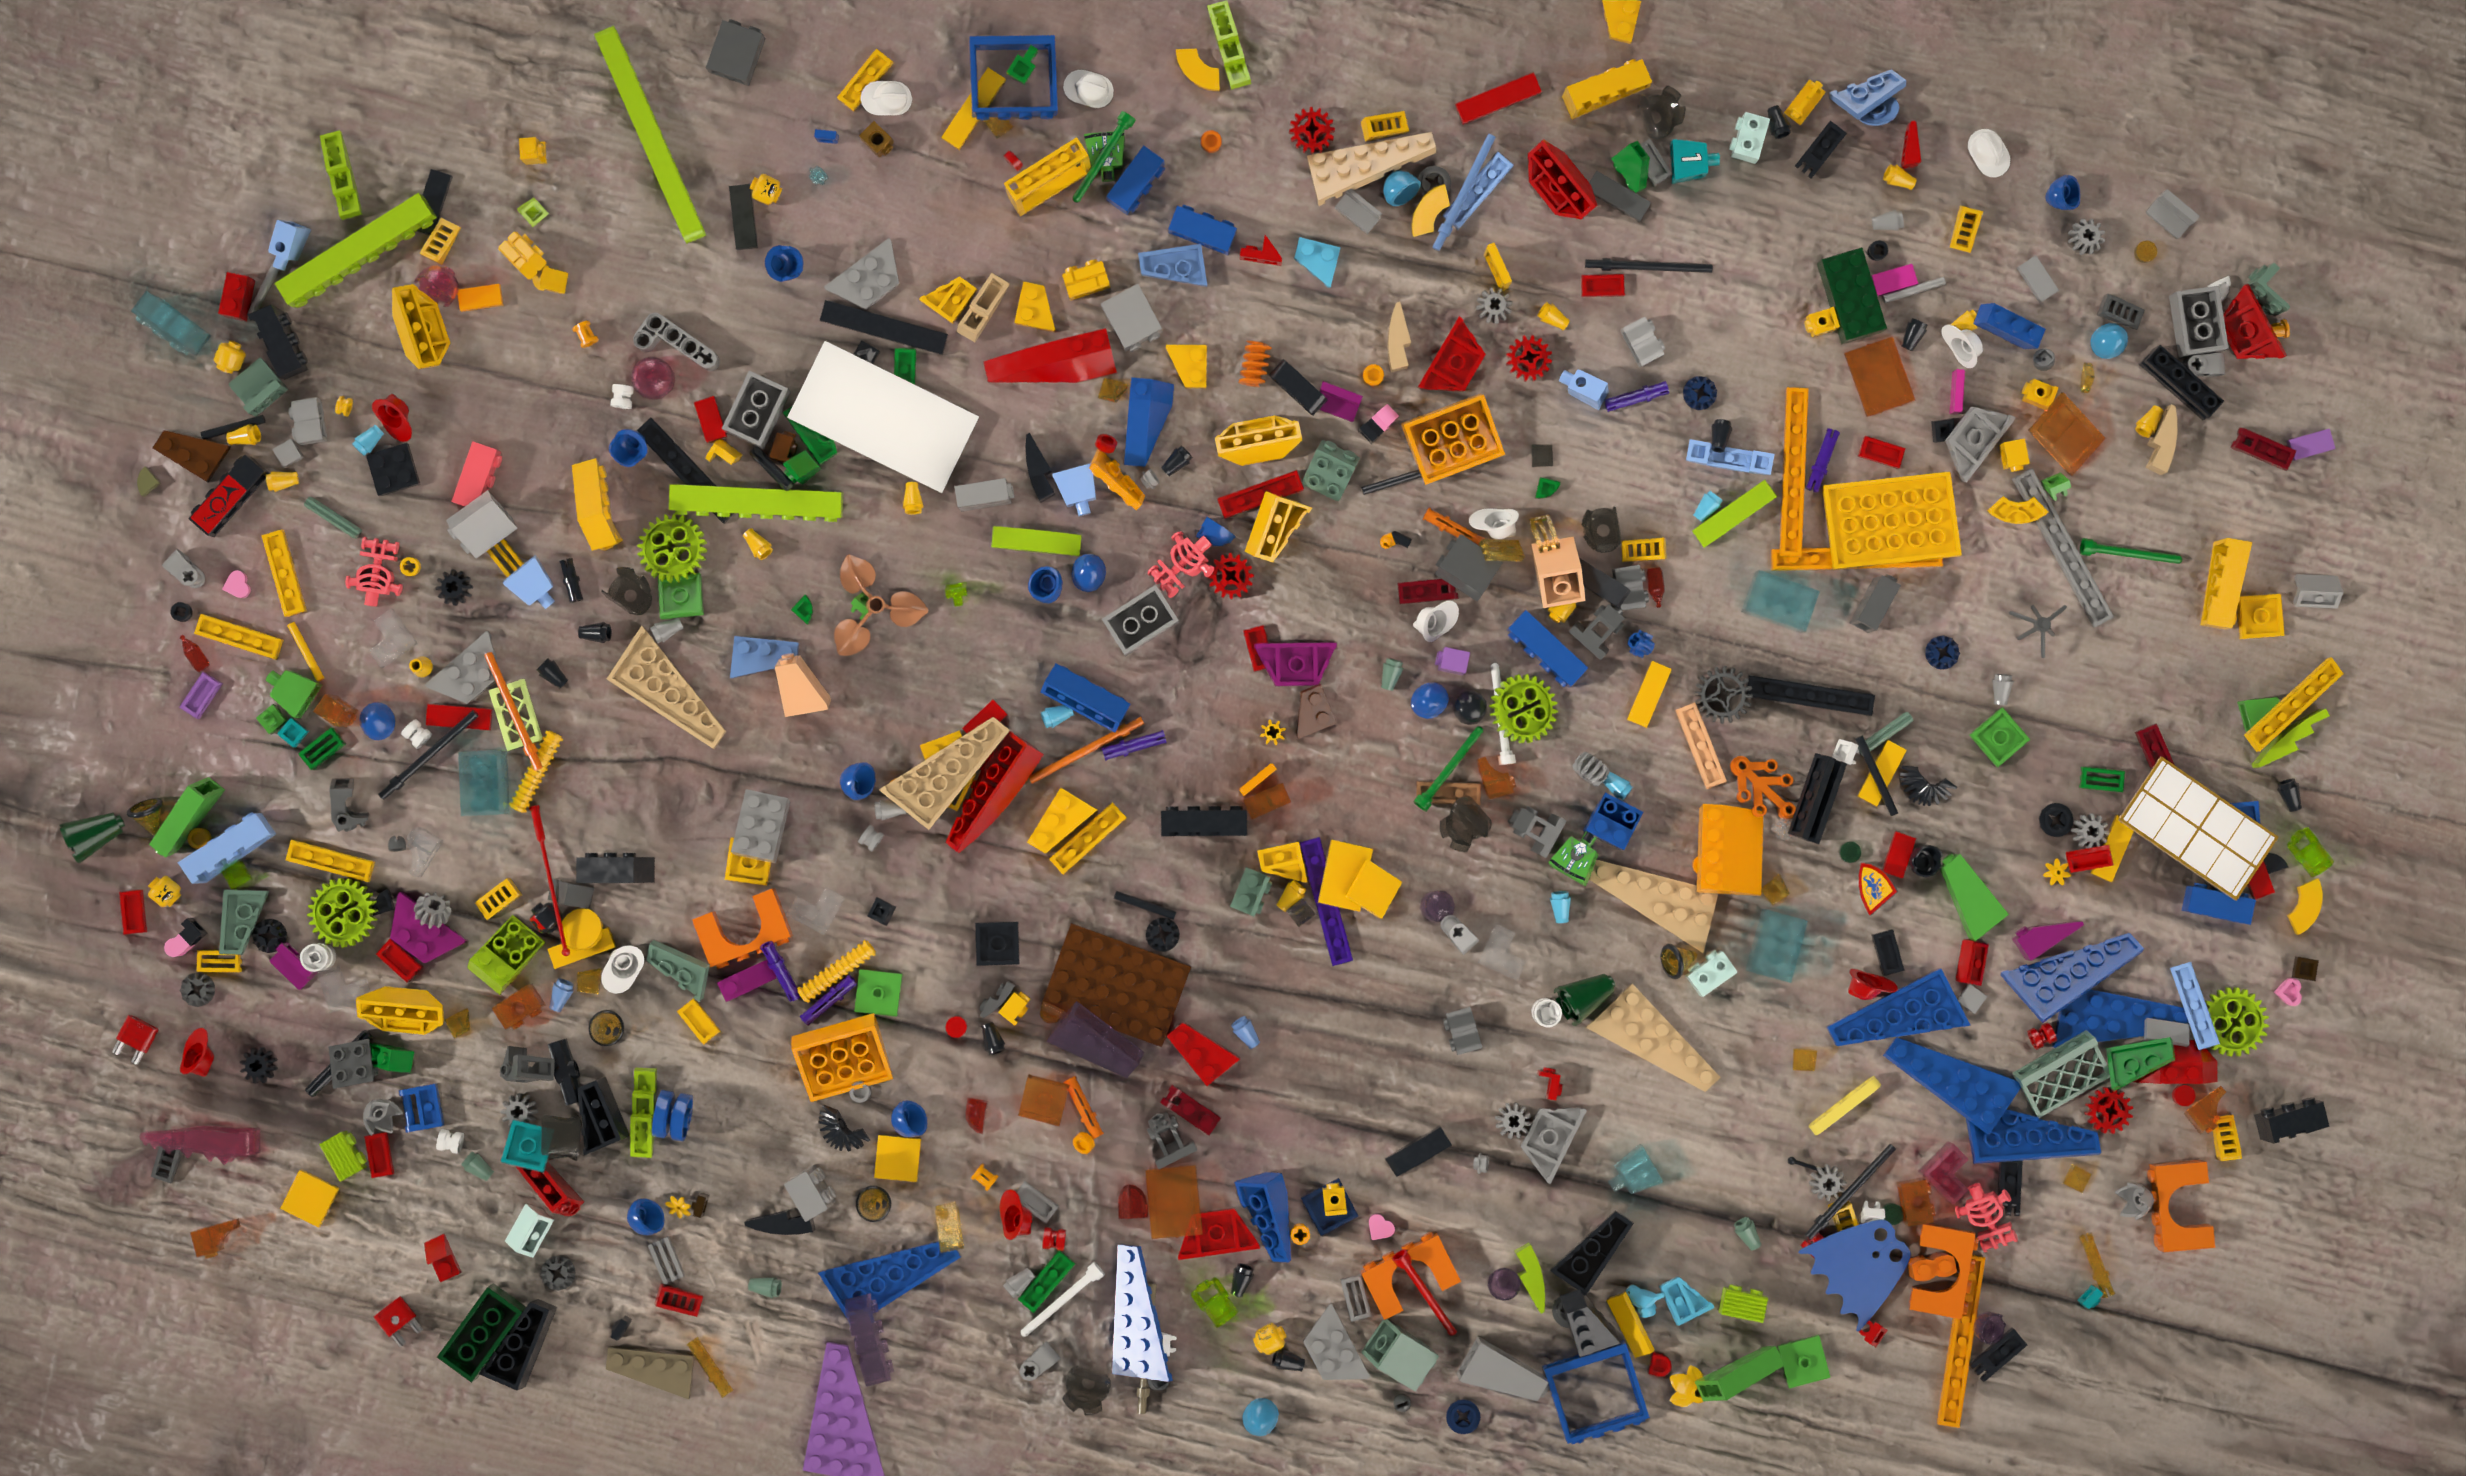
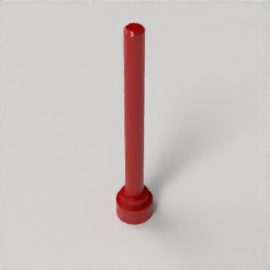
M1406 1249L1400 1250L1393 1256L1392 1260L1397 1267L1406 1271L1450 1336H1454L1457 1330L1411 1265L1410 1254Z

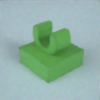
M2061 472L2041 480L2043 488L2054 501L2057 500V493L2061 492V494L2067 496V489L2071 488L2070 480Z
M863 592L851 602L853 605L851 612L854 613L858 609L862 613V616L859 618L861 620L868 613L866 602L869 598Z
M274 704L256 717L268 734L271 735L288 721Z

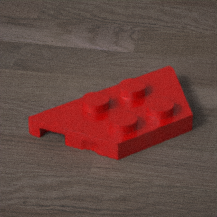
M2248 283L2245 284L2223 313L2227 341L2237 359L2286 357L2287 354Z
M1459 316L1417 388L1464 392L1486 354L1477 343L1472 332L1465 325L1462 317Z
M1235 1208L1194 1213L1188 1224L1178 1254V1260L1260 1249V1244Z

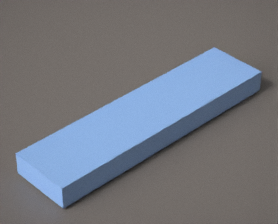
M1499 152L1493 156L1477 175L1452 225L1457 230L1460 229L1513 168L1514 165ZM1453 204L1442 215L1444 219L1447 218Z
M2188 962L2170 968L2198 1050L2220 1044L2192 963Z

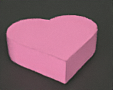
M238 570L231 572L222 590L239 598H246L251 592L250 586L247 584L246 574Z
M2287 978L2274 991L2289 1006H2297L2302 1000L2300 994L2301 983L2295 978Z
M1380 1214L1370 1216L1369 1228L1372 1240L1388 1238L1394 1234L1395 1227L1391 1221L1384 1220V1217Z

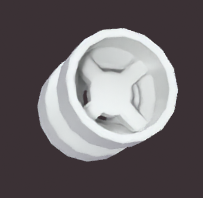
M613 384L612 392L614 396L611 399L610 406L632 409V401L630 399L634 387Z
M415 719L404 728L401 735L406 739H410L412 745L419 749L431 738L432 733L428 729H423L421 723Z
M441 1129L437 1138L436 1149L440 1151L450 1149L452 1153L459 1154L464 1142V1133L455 1132L453 1134L449 1130Z

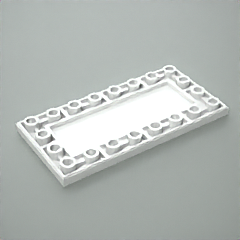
M824 341L787 418L942 493L979 416Z

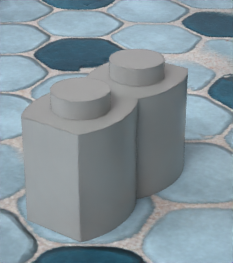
M1643 317L1620 330L1639 368L1664 355L1663 350H1665V346L1660 338L1657 339L1655 337V326L1650 319L1647 320L1646 317Z
M315 397L291 401L289 416L291 420H294V428H292L294 441H297L300 445L326 442L327 432L321 400Z

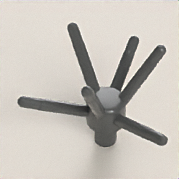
M2032 605L2031 609L2037 619L2010 611V615L2034 624V628L2021 634L2017 639L2021 640L2036 631L2040 632L2041 658H2045V632L2047 631L2052 637L2055 636V633L2050 628V621L2061 614L2067 606L2063 605L2046 618L2042 617L2036 607Z

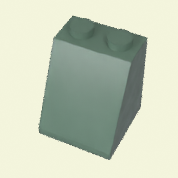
M1389 1319L1382 1320L1361 1351L1378 1370L1413 1391H1416L1422 1385L1424 1378L1430 1369L1435 1366L1439 1357L1432 1348Z

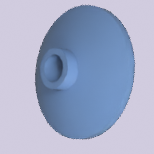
M1891 96L1859 120L1864 124L1872 126L1887 124L1898 115L1899 104Z

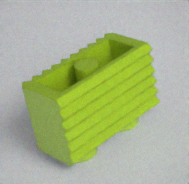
M347 1130L319 1144L340 1182L367 1168L365 1155L363 1152L358 1151L355 1146V1137L352 1133H348Z
M1730 1284L1729 1288L1723 1287L1718 1312L1721 1315L1763 1323L1768 1297L1763 1295L1761 1290L1751 1288L1750 1292L1743 1291L1741 1286Z

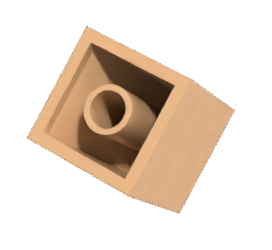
M1574 536L1531 544L1543 608L1586 601L1582 569Z
M794 653L782 655L775 666L785 717L827 710L831 698L800 655L794 656Z

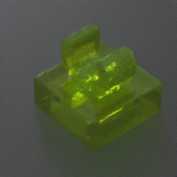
M967 582L945 586L946 599L953 598L955 607L963 606V596L968 595Z
M238 861L221 871L231 890H235L252 880L243 861Z

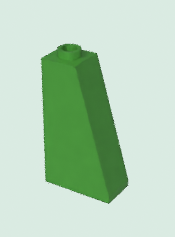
M210 777L188 785L149 845L155 849L156 853L164 857L177 853L188 839L189 833L199 825L224 793L225 789Z
M1951 853L1942 860L1943 864L1940 871L1968 938L1971 941H1977L2009 914L1962 855H1953Z
M1765 1346L1694 1382L1703 1401L1728 1400L1784 1366L1781 1353L1777 1350L1776 1346Z

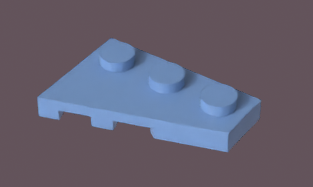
M1891 69L1868 78L1867 82L1855 85L1853 83L1848 85L1847 89L1843 91L1829 92V99L1859 120L1906 87V80Z
M1201 244L1138 253L1142 276L1207 287Z
M734 636L730 678L775 669L782 655L794 653V656H798L799 643Z

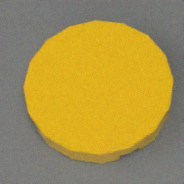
M581 908L573 910L562 921L566 945L573 950H589L597 945L602 937L603 923L599 916L590 909Z

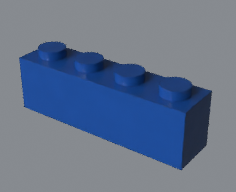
M1527 610L1507 629L1509 632L1508 637L1516 644L1520 642L1525 647L1523 649L1524 652L1531 658L1535 656L1541 661L1539 664L1541 668L1547 673L1551 671L1556 675L1555 680L1562 687H1571L1588 669L1582 661Z
M1056 663L1046 678L1040 692L1116 733L1130 707V703L1124 698L1108 692L1105 688L1091 683L1085 677L1079 676L1068 668Z

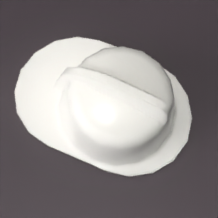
M1086 70L1071 72L1067 75L1063 86L1065 95L1070 100L1093 108L1105 107L1113 98L1114 89L1109 79Z
M876 81L865 86L861 93V102L865 110L874 115H901L910 108L912 96L908 87L901 82Z
M1989 129L1975 131L1970 136L1968 150L1979 170L1988 177L2003 175L2010 166V155L2000 136Z
M1952 325L1943 326L1941 330L1942 336L1953 351L1958 362L1966 368L1975 367L1977 357L1983 352L1980 338L1971 330L1965 329L1961 331Z
M1482 509L1474 512L1469 517V524L1475 529L1486 530L1494 539H1504L1516 535L1515 523L1519 518V514L1513 509Z
M1453 601L1442 602L1436 607H1426L1419 613L1417 620L1413 623V627L1423 634L1427 642H1434L1455 625L1459 615V608Z
M628 945L622 946L611 953L601 975L602 984L606 990L617 994L623 993L630 988L644 964L642 951L637 947Z

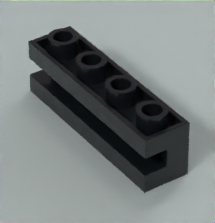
M2161 345L2153 348L2139 364L2202 420L2211 417L2224 402L2221 397Z
M1815 753L1787 834L1804 841L1820 844L1847 766L1846 763L1830 756Z

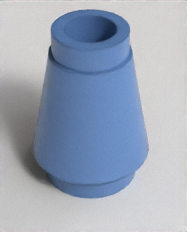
M559 978L557 982L553 983L549 1006L551 1010L556 1012L562 1011V1008L574 991V984L572 982Z
M1246 1016L1237 1019L1231 1025L1233 1032L1249 1049L1256 1047L1260 1043L1251 1020L1247 1019Z

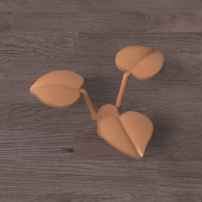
M851 554L845 557L841 565L840 581L843 588L849 593L854 594L862 590L869 598L866 602L868 613L859 624L852 619H846L836 626L834 640L837 653L841 656L856 654L868 645L870 632L862 627V625L871 614H878L884 608L891 609L890 618L892 622L900 627H909L928 613V608L923 601L906 591L893 594L891 605L885 604L884 600L879 596H872L865 587H869L874 583L875 570L869 562Z

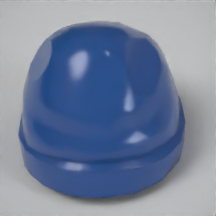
M2063 175L2057 178L2046 192V202L2056 209H2076L2080 204V186L2077 179L2072 175Z
M1094 554L1080 556L1072 567V581L1078 589L1084 592L1097 590L1103 584L1106 576V567L1103 560Z
M1049 566L1040 567L1035 570L1028 582V590L1031 596L1043 603L1056 601L1062 592L1063 581L1061 574L1057 569Z
M1438 683L1421 685L1411 697L1413 712L1425 719L1438 716L1448 705L1449 697L1447 691Z
M380 702L368 704L360 714L361 728L369 738L383 740L394 731L395 716L391 708L386 704Z
M866 762L850 765L842 772L840 777L841 789L853 800L866 798L873 791L876 783L875 771Z
M906 1100L900 1102L894 1108L891 1115V1123L895 1131L903 1137H917L926 1132L927 1116L920 1105Z
M645 1198L637 1199L628 1209L627 1222L638 1234L652 1235L661 1231L664 1227V1213L656 1202Z

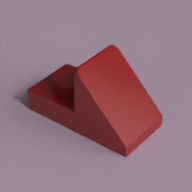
M1266 235L1264 236L1262 251L1258 250V247L1249 245L1246 248H1241L1240 260L1282 266V257Z
M445 1233L424 1243L427 1265L432 1263L440 1282L462 1273Z

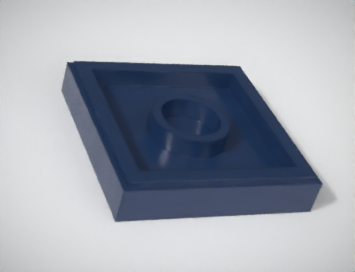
M1339 1178L1329 1182L1339 1183V1186H1343ZM1326 1184L1301 1197L1320 1236L1359 1217L1346 1191L1347 1214L1325 1216L1322 1188H1326ZM1332 1196L1330 1199L1332 1203H1337L1339 1200L1337 1196Z

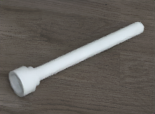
M1493 663L1491 665L1494 695H1498L1495 689H1502L1500 685V669L1497 663ZM1504 730L1499 731L1502 751L1500 756H1498L1499 765L1514 764L1516 759L1515 754H1513L1512 750L1510 751L1509 738L1503 737Z
M1093 1262L1088 1266L1086 1275L1021 1330V1335L1023 1337L1028 1336L1088 1283L1095 1280L1099 1281L1105 1275L1099 1265Z

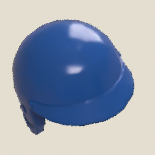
M778 245L772 247L767 252L765 268L769 276L774 280L780 282L789 281L800 276L803 271V257L796 248Z
M632 429L618 431L609 445V452L613 459L625 467L635 466L645 458L648 449L643 435Z

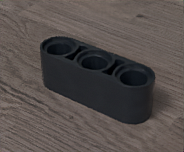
M1284 359L1269 374L1285 392L1312 416L1328 401L1320 391Z

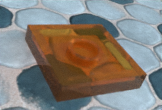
M1028 1074L1018 1116L1060 1126L1070 1085Z

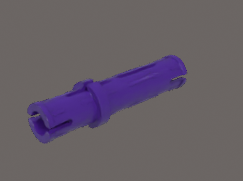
M1666 381L1648 387L1645 385L1641 389L1604 399L1607 412L1639 402H1650L1653 398L1668 395L1669 388Z
M1827 428L1826 430L1827 432L1815 465L1811 467L1812 473L1806 489L1809 491L1812 490L1815 483L1813 492L1818 493L1823 477L1827 475V466L1840 435V432L1834 430L1832 438L1830 437L1833 429Z
M1161 730L1124 742V740H1121L1118 744L1103 747L1102 751L1105 761L1122 755L1126 757L1129 753L1167 742L1164 731Z
M773 941L765 942L760 946V949L767 958L768 967L775 973L788 1000L791 1002L799 999L801 996L784 964L783 956L779 955Z
M848 974L836 986L830 987V991L800 1015L802 1021L809 1026L838 1000H843V996L857 985L855 979ZM842 987H844V989H842L837 995H835V996L831 999V997H832L834 994H836ZM825 1002H827V1003H826L824 1006H822L818 1011H816L815 1013H813V1012H814L816 1009H818L822 1004H824Z

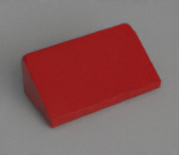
M1965 939L1962 941L1956 973L1957 982L1982 986L1989 944Z

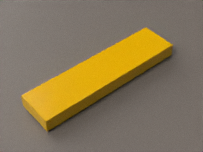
M989 67L977 83L978 108H988L1006 81V78ZM971 93L941 137L958 150L961 149L979 122L977 117H972Z
M281 529L261 535L284 617L307 612L284 530Z
M200 614L194 634L275 660L278 659L284 641L283 639L205 614Z
M1112 802L1050 857L1049 860L1064 875L1127 817Z
M296 840L290 841L285 859L289 862L365 882H370L375 861Z

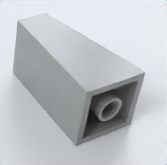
M1477 1336L1456 1373L1459 1381L1535 1401H1538L1540 1397L1543 1398L1549 1389V1386H1547L1549 1382L1544 1374Z

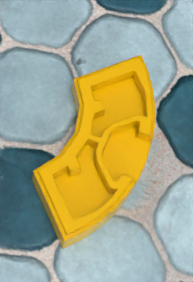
M1197 48L1176 49L1179 67L1189 80L1200 88L1220 91L1219 68H1212L1204 64L1198 56Z
M1445 184L1433 188L1422 197L1412 217L1413 237L1434 232L1436 216L1442 209L1450 206Z
M2002 496L1987 510L1995 518L2013 524L2030 523L2049 513L2035 497L2024 502H2014Z
M2315 878L2297 887L2299 894L2298 904L2287 915L2296 935L2305 932L2315 922L2320 913L2323 893L2319 878Z

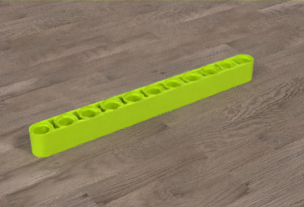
M613 25L595 33L596 41L684 241L688 244L706 236L699 216L615 26Z

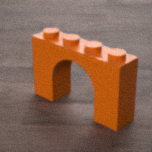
M775 888L752 896L761 919V929L758 936L749 944L739 945L731 942L722 930L716 911L692 919L710 968L716 966L718 970L728 966V961L736 958L737 962L749 958L748 953L756 951L757 954L762 953L760 946L768 941H773L777 946L789 942L788 938L792 937L793 934Z
M2203 1160L2149 1164L2150 1170L2147 1171V1177L2151 1183L2152 1191L2150 1192L2154 1198V1213H2152L2151 1217L2152 1223L2156 1227L2154 1244L2158 1247V1250L2162 1252L2215 1248L2213 1226L2209 1224L2178 1225L2171 1218L2168 1209L2170 1197L2178 1188L2186 1185L2209 1183L2207 1162Z
M1922 1222L1919 1245L1951 1253L1958 1261L1959 1274L1955 1283L1944 1290H1931L1912 1286L1909 1310L1962 1319L1963 1314L1967 1315L1968 1302L1965 1301L1966 1293L1971 1291L1972 1281L1968 1280L1969 1272L1974 1271L1975 1259H1972L1973 1250L1977 1251L1979 1238L1975 1237V1232Z
M1426 1233L1420 1237L1421 1241L1415 1244L1411 1241L1401 1247L1402 1250L1406 1249L1411 1260H1418L1429 1266L1442 1291L1461 1282L1437 1233ZM1394 1251L1383 1255V1260L1377 1263L1371 1261L1363 1266L1364 1269L1361 1270V1274L1384 1320L1404 1311L1392 1287V1276L1397 1268L1392 1260L1396 1254Z

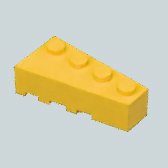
M1632 59L1624 63V66L1610 68L1602 74L1591 76L1586 80L1567 86L1562 98L1573 120L1649 88L1652 80L1643 59L1638 61Z
M596 458L572 465L577 520L591 550L617 544L610 501L607 495L608 485L604 479L607 477L604 466H600Z
M2231 538L2213 542L2201 626L2226 630L2231 629L2235 625L2237 620L2236 610L2240 600L2252 542Z

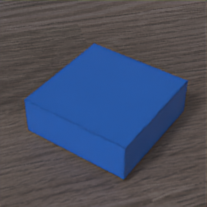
M815 129L814 137L817 142L838 143L839 135L836 131Z

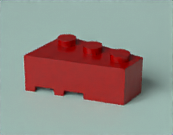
M1184 1021L1167 1034V1038L1206 1086L1210 1085L1240 1060L1239 1056L1233 1054Z

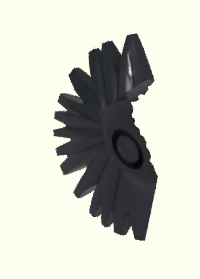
M1903 765L1901 767L1906 770V772H1900V776H1905L1900 778V780L1904 781L1901 785H1909L1904 792L1914 789L1908 798H1914V803L1919 799L1918 805L1923 801V806H1925L1928 801V806H1931L1932 797L1938 805L1940 802L1937 794L1947 800L1946 795L1951 797L1952 794L1946 788L1957 789V786L1947 778L1934 785L1930 784L1921 775L1918 767Z
M826 1105L822 1106L826 1111H820L819 1114L822 1116H819V1119H821L819 1124L827 1126L821 1128L820 1131L830 1130L823 1138H828L826 1143L833 1140L830 1145L831 1147L835 1144L834 1149L839 1147V1151H842L845 1145L849 1152L851 1151V1144L856 1149H859V1146H864L861 1139L867 1142L870 1141L863 1128L853 1132L849 1130L837 1109Z

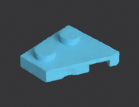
M1299 237L1294 259L1308 269L1313 276L1322 281L1327 288H1331L1341 247Z
M1675 1277L1659 1285L1661 1293H1665L1664 1299L1678 1326L1715 1308L1711 1302L1703 1298L1700 1293L1691 1288L1680 1277Z

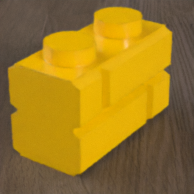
M514 231L507 238L508 240H505L498 247V250L528 280H531L537 274V271L547 264V261L542 257L544 252L537 245L532 247L531 245L534 242L526 234L521 236L517 231Z
M1097 259L1086 262L1084 267L1077 268V266H1072L1065 269L1066 273H1063L1062 277L1070 301L1111 288L1102 261L1098 262Z

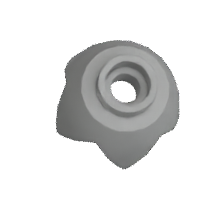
M376 1099L366 1105L363 1121L371 1136L375 1128L387 1133H393L392 1116L403 1114V1112L390 1100Z
M2127 1182V1186L2115 1191V1194L2127 1201L2120 1216L2135 1217V1220H2139L2150 1211L2154 1203L2152 1193L2137 1183Z

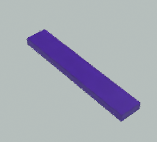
M1320 837L1299 842L1332 966L1353 961L1339 907L1318 903L1326 865Z

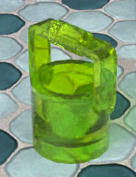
M2308 827L2297 830L2287 844L2288 849L2310 877L2323 873L2334 863L2333 858ZM2305 835L2310 844L2299 850L2296 843Z
M1216 1277L1204 1280L1191 1292L1194 1301L1208 1315L1216 1328L1228 1322L1239 1312L1230 1300L1228 1292ZM1213 1284L1218 1293L1204 1302L1199 1292H1203Z

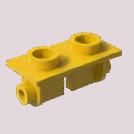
M1809 79L1785 110L1784 114L1801 126L1826 93L1822 89L1823 85L1819 81L1814 83Z

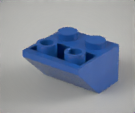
M1605 792L1593 810L1583 831L1589 832L1596 838L1620 850H1625L1644 812Z

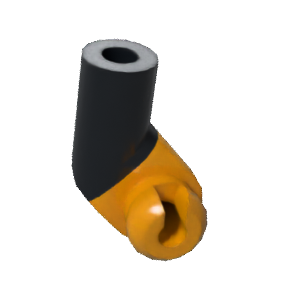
M1393 531L1381 537L1380 545L1384 549H1389L1399 544L1408 549L1412 539L1397 531Z

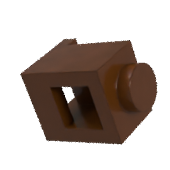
M784 431L783 434L777 433L769 457L785 463L791 459V455L795 456L798 444L795 443L796 434Z

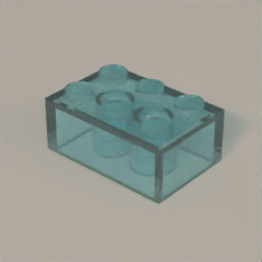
M145 291L131 310L137 316L135 320L145 327L147 326L152 329L155 335L170 342V346L186 355L191 353L197 356L211 337L209 333L162 298L148 291Z
M1758 570L1754 573L1741 612L1803 633L1807 630L1820 591Z
M507 750L458 752L461 816L510 814Z
M1762 909L1746 971L1791 983L1808 921Z

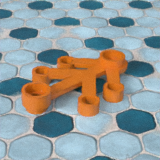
M1737 756L1730 764L1732 773L1737 776V800L1745 803L1751 798V793L1747 790V778L1752 783L1754 802L1752 813L1755 817H1762L1767 812V808L1763 804V793L1778 807L1777 813L1781 819L1789 820L1793 818L1796 810L1795 805L1791 802H1785L1769 787L1771 785L1788 787L1792 785L1793 777L1790 774H1784L1780 777H1758L1753 771L1765 770L1768 773H1772L1778 768L1776 760L1769 759L1765 762H1750L1744 756ZM1739 763L1744 764V770L1739 768ZM1768 763L1773 764V769L1768 767ZM1784 777L1788 778V784L1784 783ZM1742 792L1746 794V799L1741 797ZM1757 807L1762 809V814L1757 812ZM1786 807L1791 809L1790 814L1786 812Z

